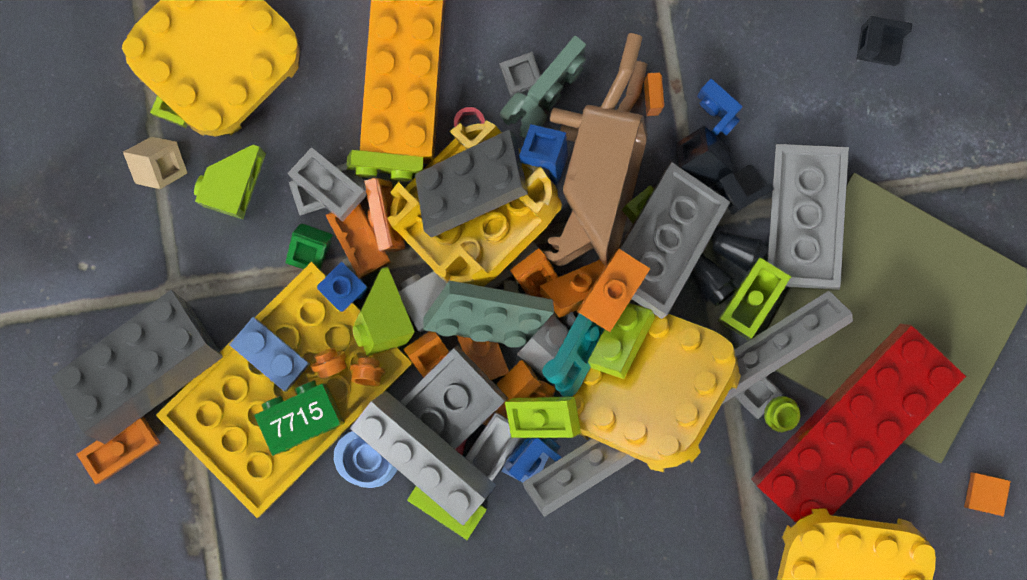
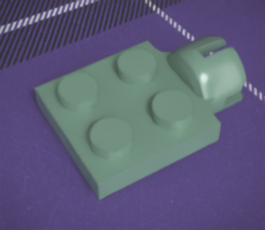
M574 36L530 88L527 96L520 92L513 95L500 112L502 120L509 126L510 124H516L522 117V125L519 129L521 133L519 135L526 138L530 124L542 127L547 120V115L543 109L549 112L561 98L560 92L563 89V85L566 82L572 85L584 70L582 65L586 61V58L583 57L586 44L577 36Z

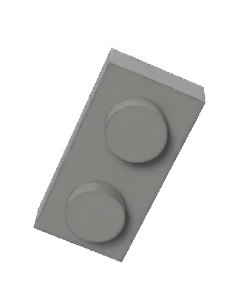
M312 147L288 172L292 180L342 222L367 196L362 188Z

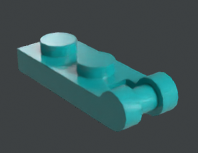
M580 313L555 358L548 361L542 370L544 377L550 383L555 384L556 390L563 397H571L579 390L591 367L588 360L604 331V328Z

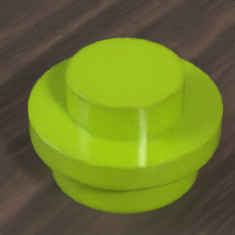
M786 396L773 398L765 408V422L771 429L777 432L792 430L800 421V411L797 403Z

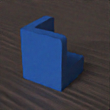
M530 124L519 155L520 163L548 169L551 181L558 185L568 157L566 132Z

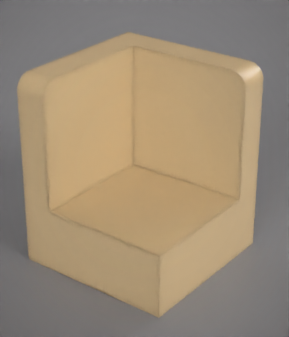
M150 137L123 152L136 184L162 189L188 174L176 141Z

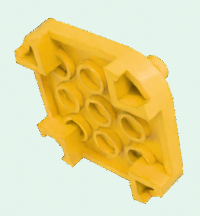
M160 0L134 25L122 44L127 64L141 82L149 87L192 130L202 136L216 137L230 134L231 136L242 129L240 124L288 76L292 79L299 68L300 48L295 32L288 22L264 0Z
M487 120L484 124L477 123L467 127L460 123L450 130L455 139L423 170L502 132L496 125ZM522 163L528 194L431 238L423 230L416 178L405 188L398 182L390 192L394 199L390 208L391 216L387 219L392 228L405 239L446 283L450 280L484 287L494 280L547 228L555 215L561 210L562 202L558 197V189L541 166L535 167Z
M654 314L655 319L625 378L622 379L590 367L579 390L571 397H575L581 430L579 435L586 440L589 437L637 458L647 463L651 470L664 472V468L676 467L688 460L692 463L701 453L698 446L731 387L737 389L741 376L734 347L727 338L713 330L670 314L662 319Z
M811 509L812 515L800 519L793 527L787 525L782 536L785 547L777 580H933L936 563L934 548L911 522L898 518L897 524L831 516L827 509Z

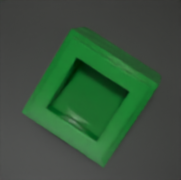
M299 224L292 233L285 263L304 270L312 262L321 270L333 234L306 224Z

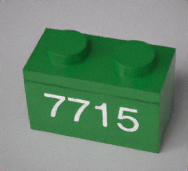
M313 380L295 389L297 395L284 401L282 396H278L261 404L264 411L254 416L272 456L283 453L345 424L327 384L322 383L317 386L316 381Z

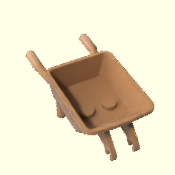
M628 34L619 72L601 107L587 105L582 114L553 108L551 112L550 122L561 124L560 131L566 132L568 141L575 142L563 185V193L572 209V213L562 235L548 239V243L559 251L557 253L545 251L544 253L554 265H566L594 248L602 263L606 266L615 250L620 247L627 221V216L621 209L633 198L648 135L643 115L629 113L640 97L648 66L644 62L637 61L643 38L640 35ZM628 83L625 98L621 102L618 109L614 110Z

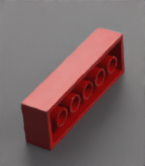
M900 323L751 480L795 523L804 517L812 515L811 509H827L829 515L832 516L966 376L912 325Z

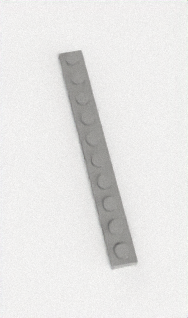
M827 291L736 348L735 354L738 359L741 377L737 389L731 387L723 403L853 322L852 312L830 291ZM591 439L524 481L523 486L541 514L545 517L637 458L595 439Z

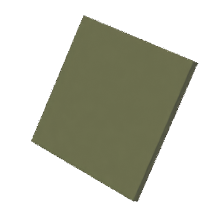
M853 173L850 175L846 185L840 290L788 287L765 330L827 291H830L852 312L853 322L775 371L827 400L900 323L912 325L966 376L903 442L906 446L936 463H942L1027 305V269L862 176Z

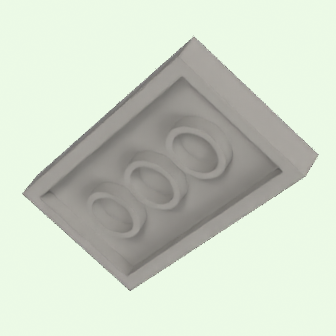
M776 144L768 263L791 276L786 287L840 290L849 147Z
M672 162L664 170L619 247L620 250L650 268L632 300L644 308L651 309L661 319L668 315L730 203L727 199Z

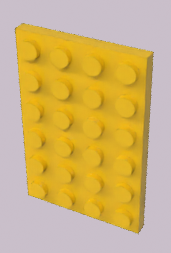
M312 262L255 317L310 363L287 392H284L229 345L231 342H229L220 351L223 358L191 380L156 414L256 518H259L358 419L372 400L385 392L413 364L398 347L367 357L363 346L359 347L353 335V326H355L354 323L360 309L352 303L344 312H340L317 289V285L326 275ZM335 347L336 352L344 351L347 356L344 359L347 367L342 371L326 378H320L317 372L312 371L311 365L316 362L314 357L316 354ZM359 358H371L380 362L379 367L385 369L386 372L381 377L379 386H364L351 381L353 371L349 369L350 365L358 364ZM313 380L316 381L317 386L322 383L327 384L345 424L283 453L272 456L254 416L264 411L261 404L278 396H282L284 401L297 395L295 391L297 387Z

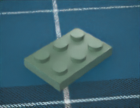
M449 280L423 317V330L437 332L442 336L455 335L467 337L477 342L490 341L502 343L512 348L524 347L554 313L553 300Z

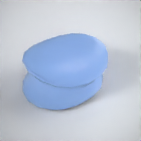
M353 431L343 436L334 449V463L338 473L348 482L360 487L374 488L383 486L392 479L398 470Z

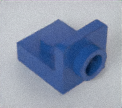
M710 79L697 95L701 100L699 104L711 116L715 117L718 115L722 119L711 132L716 136L720 132L727 136L740 121L736 114L743 106L714 80Z
M343 262L336 266L317 285V289L340 312H344L357 298L362 301L370 291Z
M526 438L504 466L512 476L520 481L524 475L529 477L536 471L542 461L540 455L543 452L555 462L563 458L557 452L561 446L552 438Z

